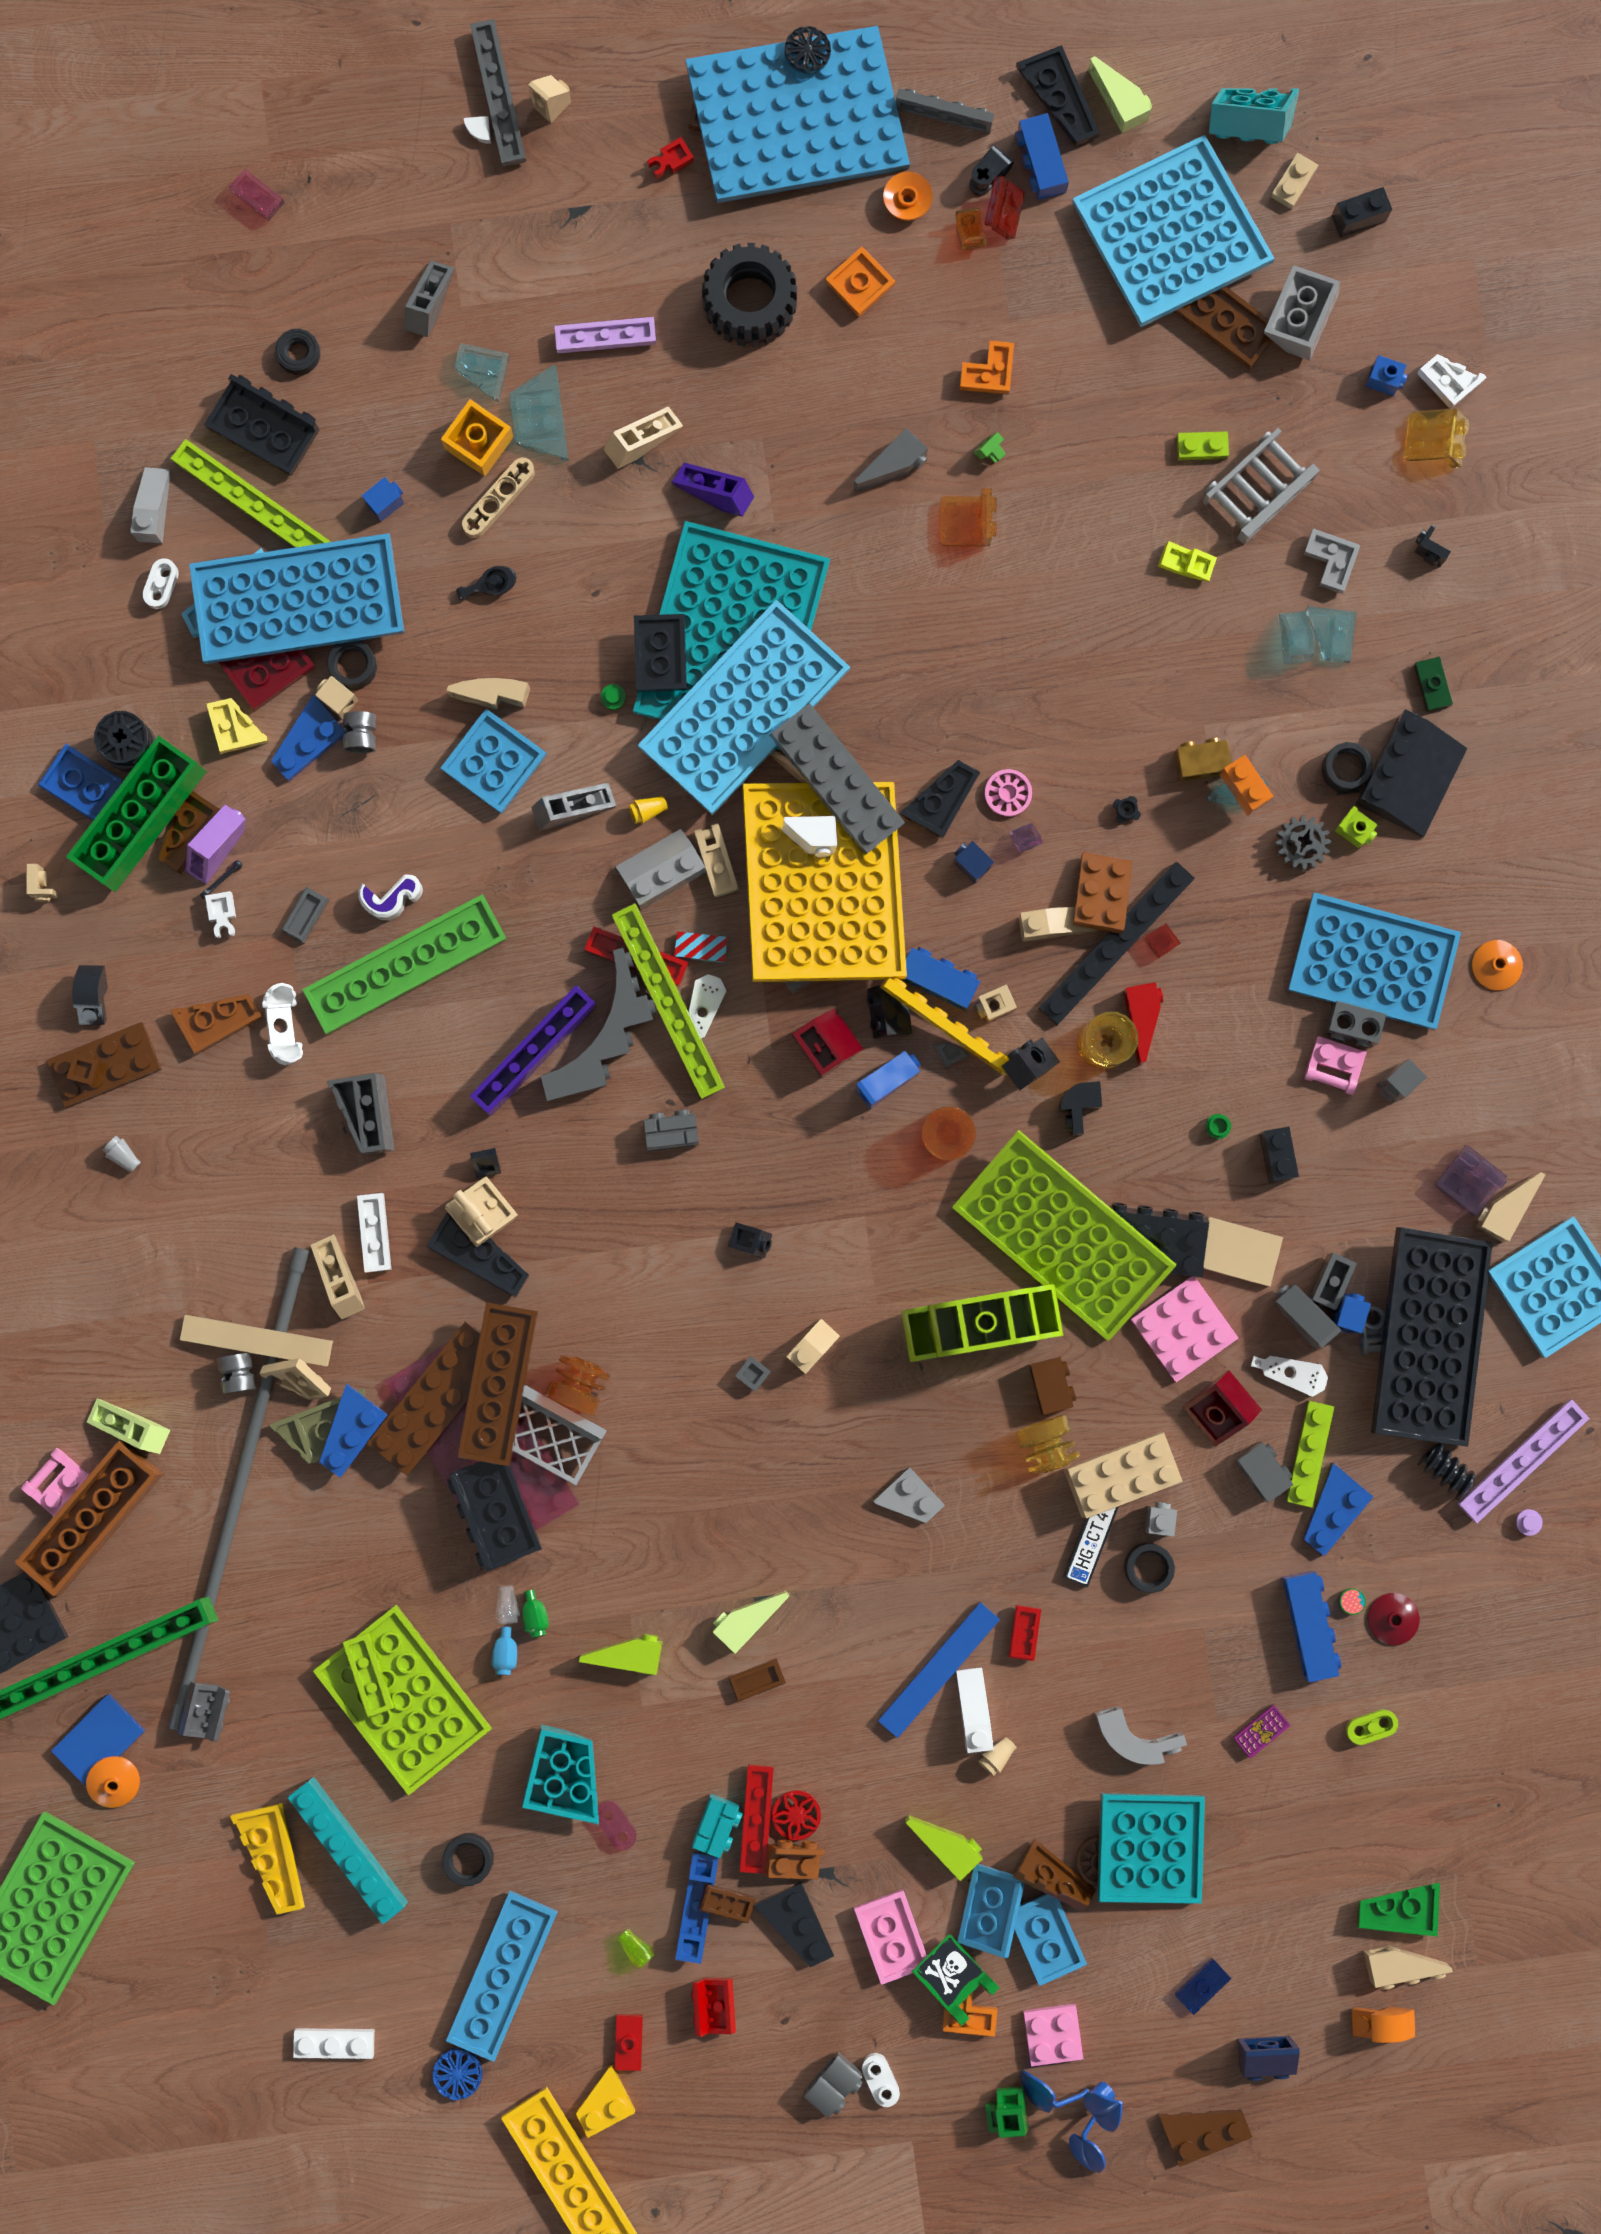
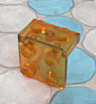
M982 488L980 496H943L940 499V544L942 546L990 547L992 537H996L997 522L992 521V512H996L997 498L992 497V488Z

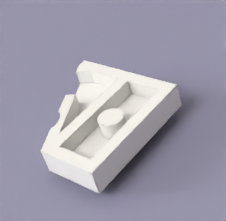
M1438 354L1417 372L1450 409L1487 378L1482 373H1479L1478 376L1465 370V366L1452 363L1447 358Z

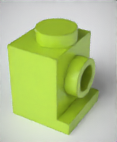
M1353 806L1334 831L1359 849L1364 843L1369 845L1375 838L1377 832L1374 829L1377 824ZM1357 823L1364 828L1363 831L1356 829Z

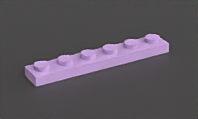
M1569 1399L1457 1504L1474 1523H1478L1590 1418L1572 1399Z

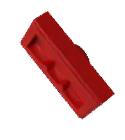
M1015 1605L1008 1653L1009 1658L1035 1661L1041 1608Z
M617 2014L615 2070L641 2071L643 2015Z

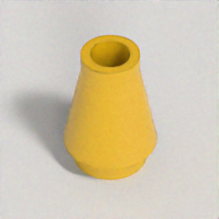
M663 795L633 800V803L628 805L631 818L635 824H644L659 813L668 810Z

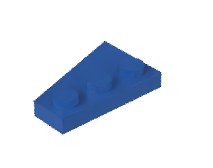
M313 694L271 761L284 777L291 781L343 738L346 731Z
M349 1384L345 1386L320 1459V1463L339 1478L345 1474L368 1441L388 1417L385 1411Z
M1331 1463L1315 1510H1313L1303 1536V1540L1322 1556L1328 1553L1373 1498L1370 1493L1334 1463Z

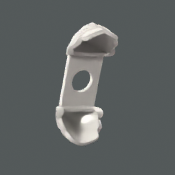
M279 983L267 990L262 1005L266 1012L269 1036L268 1050L278 1063L286 1066L299 1060L302 1057L303 1050L302 1043L295 1042L290 1008L297 1005L296 993L293 991L292 986ZM276 1019L285 1021L287 1028L284 1033H279L274 1029L273 1024Z

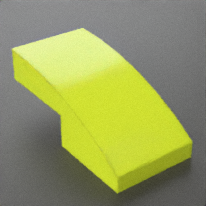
M1168 541L1164 545L1158 567L1189 578L1208 582L1217 557L1195 548L1189 550Z

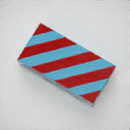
M677 931L674 957L725 963L728 937Z

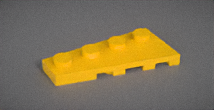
M282 1803L231 1815L230 1818L233 1824H236L240 1831V1839L243 1845L247 1846L253 1859L251 1862L255 1870L258 1869L262 1877V1885L276 1914L304 1908L305 1905Z

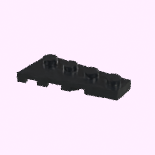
M448 1212L427 1245L428 1249L514 1298L518 1296L529 1277V1274L506 1252L499 1248L491 1238L476 1247Z

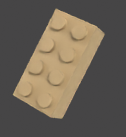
M1164 1432L1155 1433L1063 1469L1082 1518L1092 1517L1183 1482Z

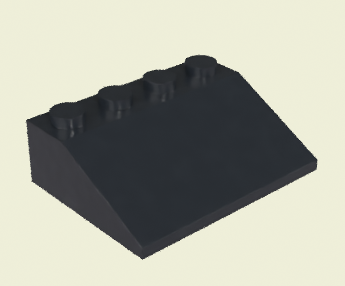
M1405 709L1398 716L1372 769V773L1357 799L1356 805L1424 838L1468 748L1429 720Z

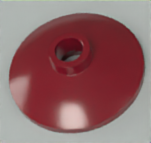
M1387 1593L1378 1597L1371 1604L1367 1620L1370 1631L1379 1641L1388 1645H1401L1411 1640L1419 1628L1420 1616L1416 1605L1411 1599L1399 1593ZM1394 1615H1398L1400 1618V1622L1396 1625L1391 1621Z

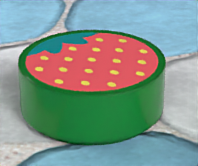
M1347 1588L1340 1593L1338 1603L1345 1613L1356 1615L1364 1610L1366 1599L1361 1591L1355 1588Z

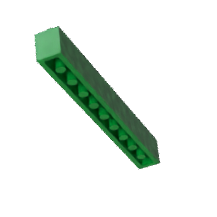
M210 1598L198 1599L1 1689L0 1721L218 1622L219 1619Z

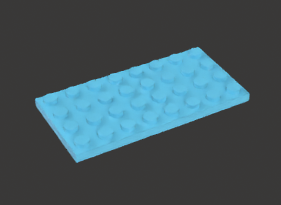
M775 600L638 744V747L713 815L775 750L777 744L769 735L810 703L814 708L850 670V666L781 603Z

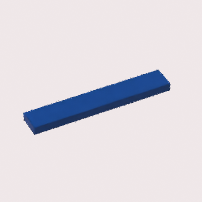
M979 1602L881 1715L878 1721L898 1738L1000 1619Z

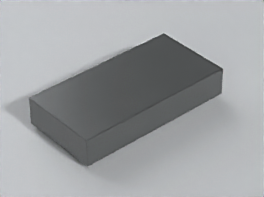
M306 887L281 931L305 944L327 906L329 899Z

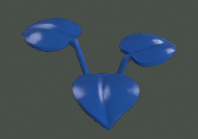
M1023 2069L1021 2071V2080L1025 2094L1030 2102L1041 2111L1049 2113L1053 2107L1059 2108L1084 2097V2105L1093 2116L1082 2132L1081 2137L1076 2134L1070 2136L1069 2147L1074 2157L1084 2167L1093 2172H1102L1106 2166L1104 2155L1096 2144L1087 2140V2134L1095 2121L1103 2129L1114 2132L1121 2122L1123 2102L1114 2100V2091L1105 2082H1099L1091 2091L1086 2088L1082 2093L1058 2102L1055 2101L1056 2096L1048 2085Z

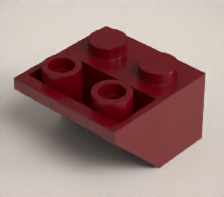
M835 1008L818 1016L793 1033V1039L821 1079L863 1051V1048Z

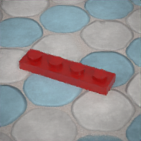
M593 926L584 949L586 952L615 962L613 950L624 948L625 953L629 952L623 937ZM660 952L675 985L680 987L689 963ZM632 958V962H633V966H634V967H630V968L633 969V970L639 971L638 968H637V966H636V964H635V962H634V960H633V958Z
M748 1764L740 1872L765 1874L774 1766Z

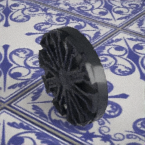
M799 27L787 37L784 49L785 57L789 65L796 71L805 74L816 73L822 70L829 62L831 55L830 41L824 32L815 27ZM803 33H808L807 40ZM813 34L817 35V37L812 41ZM816 58L822 60V63H819ZM800 60L803 61L801 66L797 64ZM808 62H811L813 67H809Z

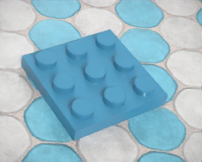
M485 709L440 769L493 809L503 814L545 759L547 753L488 709Z

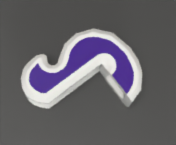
M403 875L381 900L363 883L358 889L359 900L362 906L372 916L379 920L387 921L400 916L404 911L407 898L415 903L423 892L421 883L413 875Z

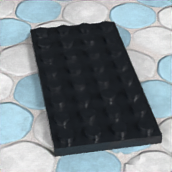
M1396 1227L1371 1433L1468 1447L1493 1242Z

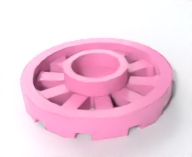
M1012 769L996 772L990 777L985 787L987 805L994 813L1004 817H1013L1021 814L1029 806L1032 798V787L1029 780L1022 773ZM1011 775H1015L1016 777L1013 783L1010 782ZM1000 776H1005V783L999 778ZM1020 781L1025 783L1023 786L1017 787ZM992 782H996L1000 788L992 786ZM990 791L998 793L997 795L989 796ZM1023 791H1027V792H1028V795L1025 796V795H1022V794H1019V793H1020V792H1023ZM1016 799L1024 801L1025 804L1023 806L1020 805ZM1000 800L997 806L992 804V802ZM1011 802L1017 809L1014 812L1011 810ZM1004 803H1006V812L1001 811Z

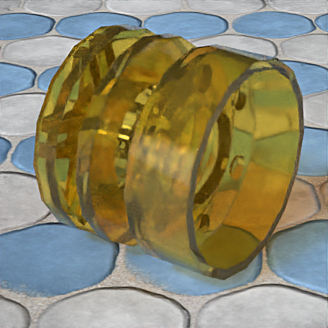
M1104 1012L1088 1021L1081 1028L1077 1038L1078 1051L1081 1058L1089 1066L1097 1069H1111L1127 1061L1135 1053L1138 1045L1137 1029L1126 1015L1118 1012ZM1108 1038L1110 1042L1103 1047L1101 1042L1103 1039Z
M1066 1414L1015 1431L1020 1448L1032 1447L1034 1452L1024 1457L1025 1462L1035 1459L1038 1462L1028 1467L1029 1474L1051 1472L1065 1467L1073 1460L1081 1457L1079 1450L1066 1451L1067 1448L1076 1444L1075 1440H1062V1436L1071 1431Z

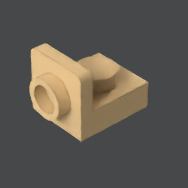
M27 864L26 894L35 898V902H50V898H58V893L55 890L43 889V886L47 885L46 871H43V868L38 864Z

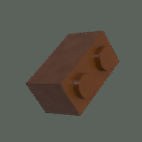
M1056 1357L1029 1364L1042 1415L1074 1407L1073 1401H1076V1395L1073 1386L1068 1387L1066 1376H1070L1066 1361H1061V1357Z

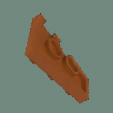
M250 994L205 1004H196L185 1008L170 1009L192 1051L196 1055L263 1018Z

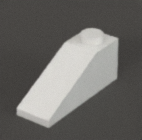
M982 1667L956 1670L967 1753L994 1750Z

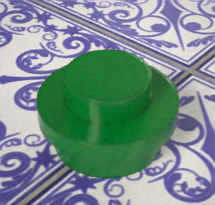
M616 684L606 686L601 692L602 704L611 710L621 708L626 701L624 689Z
M1214 1114L1207 1119L1205 1129L1210 1137L1223 1139L1231 1131V1122L1223 1114Z

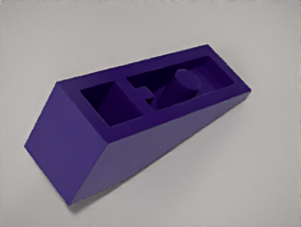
M688 463L682 464L672 481L674 486L723 512L742 517L754 499V495L745 478Z

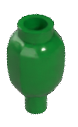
M534 1589L524 1591L526 1602L521 1610L524 1630L530 1634L531 1639L545 1636V1630L549 1626L545 1606L541 1601L536 1600Z

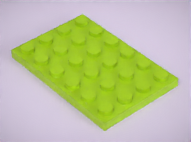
M395 1605L358 1635L370 1634L394 1706L393 1709L367 1717L344 1647L313 1672L409 1796L489 1732L492 1727L401 1609Z

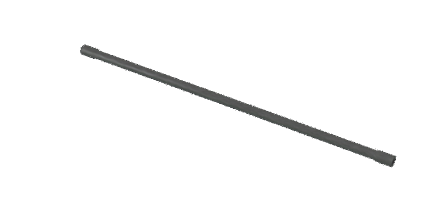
M294 1247L274 1331L287 1333L309 1250ZM267 1356L265 1365L278 1363L280 1358ZM273 1375L267 1378L261 1377L205 1589L203 1598L209 1597L213 1607H215L275 1378ZM209 1626L194 1632L178 1696L172 1709L168 1725L169 1729L179 1730L190 1682H195Z

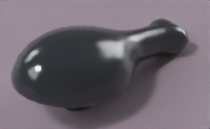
M494 566L487 569L475 584L468 587L460 586L456 589V592L461 601L477 593L492 596L503 595L514 587L517 576L515 571L509 567Z

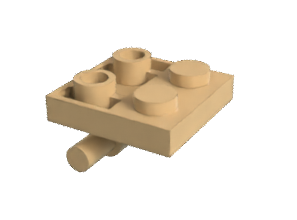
M487 1176L466 1191L462 1192V1190L456 1192L453 1195L455 1199L445 1206L447 1212L476 1247L518 1217V1214Z

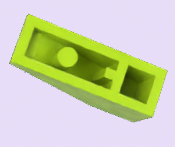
M643 1634L642 1638H632L584 1653L580 1656L579 1662L657 1675L663 1641H658V1636Z
M910 1815L905 1818L906 1824L959 1881L983 1860L982 1855L979 1853L982 1848L973 1838L967 1840L961 1834Z

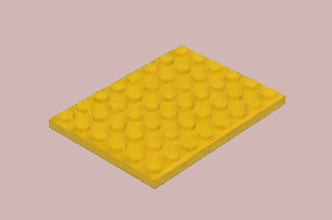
M873 782L896 810L894 782ZM808 783L743 784L753 982L893 979L894 977L906 979L897 830L865 855L835 818L837 838L835 852L827 857H817L815 854L805 852L782 831L784 817L833 816Z

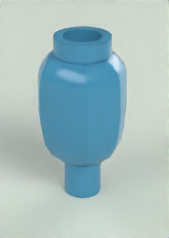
M501 1627L500 1638L493 1644L491 1666L496 1669V1675H511V1670L517 1664V1645L511 1638V1627Z

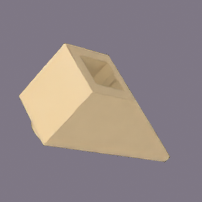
M1390 1945L1363 1950L1369 1980L1375 1988L1379 1987L1380 1990L1394 1988V1984L1402 1982L1406 1985L1416 1984L1420 1982L1421 1978L1426 1977L1441 1979L1446 1977V1973L1453 1972L1446 1962Z

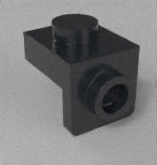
M1431 525L1427 531L1422 529L1415 543L1419 545L1415 553L1422 556L1426 563L1441 567L1451 551L1429 539L1436 526Z

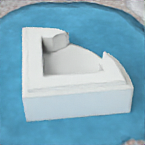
M488 116L464 118L466 129L474 138L481 143L491 144Z

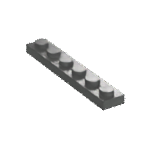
M491 19L470 24L502 167L526 162V157L495 21Z

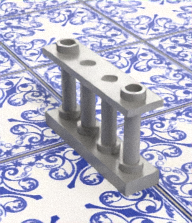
M1279 428L1273 433L1268 431L1258 441L1260 445L1219 483L1214 481L1204 491L1206 493L1203 500L1205 505L1215 499L1240 524L1239 528L1241 531L1237 538L1243 544L1248 542L1304 490L1320 472L1314 464L1308 469L1305 467L1301 468L1276 442L1282 432ZM1267 449L1294 475L1295 481L1289 486L1286 483L1283 484L1258 459ZM1249 465L1276 491L1275 495L1277 497L1272 502L1269 500L1265 501L1240 475ZM1231 482L1258 508L1259 514L1254 519L1251 517L1247 518L1222 492Z

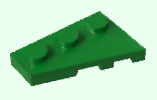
M1440 1882L1358 1900L1357 1928L1438 1937Z

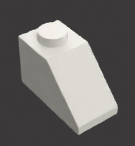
M835 816L784 817L782 831L805 852L815 854L817 857H827L834 854L837 847Z

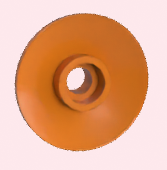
M901 172L887 182L883 193L884 204L894 217L906 221L915 220L925 215L930 209L933 191L930 183L922 175L915 172ZM905 197H910L912 201L907 203L904 202L903 199Z
M1493 940L1484 943L1476 950L1472 958L1471 967L1473 975L1480 985L1490 990L1500 991L1510 988L1519 980L1522 974L1523 963L1519 952L1514 946L1505 941ZM1496 960L1503 962V968L1496 966Z
M119 1756L106 1757L96 1762L89 1770L86 1779V1788L91 1799L97 1804L108 1808L120 1807L130 1802L137 1794L140 1785V1776L135 1765L128 1759ZM116 1782L118 1786L115 1789H111L108 1787V1783Z

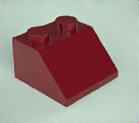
M1230 1370L1212 1381L1183 1406L1215 1447L1248 1426L1262 1411L1261 1407Z

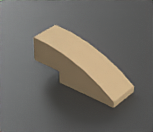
M502 678L474 679L447 687V693L452 698L498 710L500 701L525 708L530 692L528 683Z

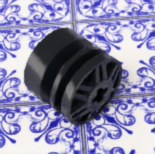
M114 711L105 715L98 722L94 731V743L98 752L116 769L124 772H131L156 739L153 731L140 718L127 711ZM124 734H125V735L127 736V738H126V739H122V740H121V743H120V742L118 741L119 738H123V737H124Z

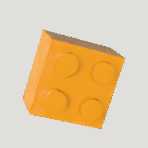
M469 399L442 436L441 441L446 451L485 477L514 436L509 425Z

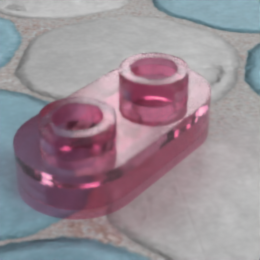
M612 1800L601 1802L598 1805L599 1826L615 1848L620 1850L631 1848L637 1837L635 1827L618 1803ZM609 1810L613 1813V1817L606 1819L603 1813ZM624 1832L628 1835V1839L621 1841L618 1838V1834Z

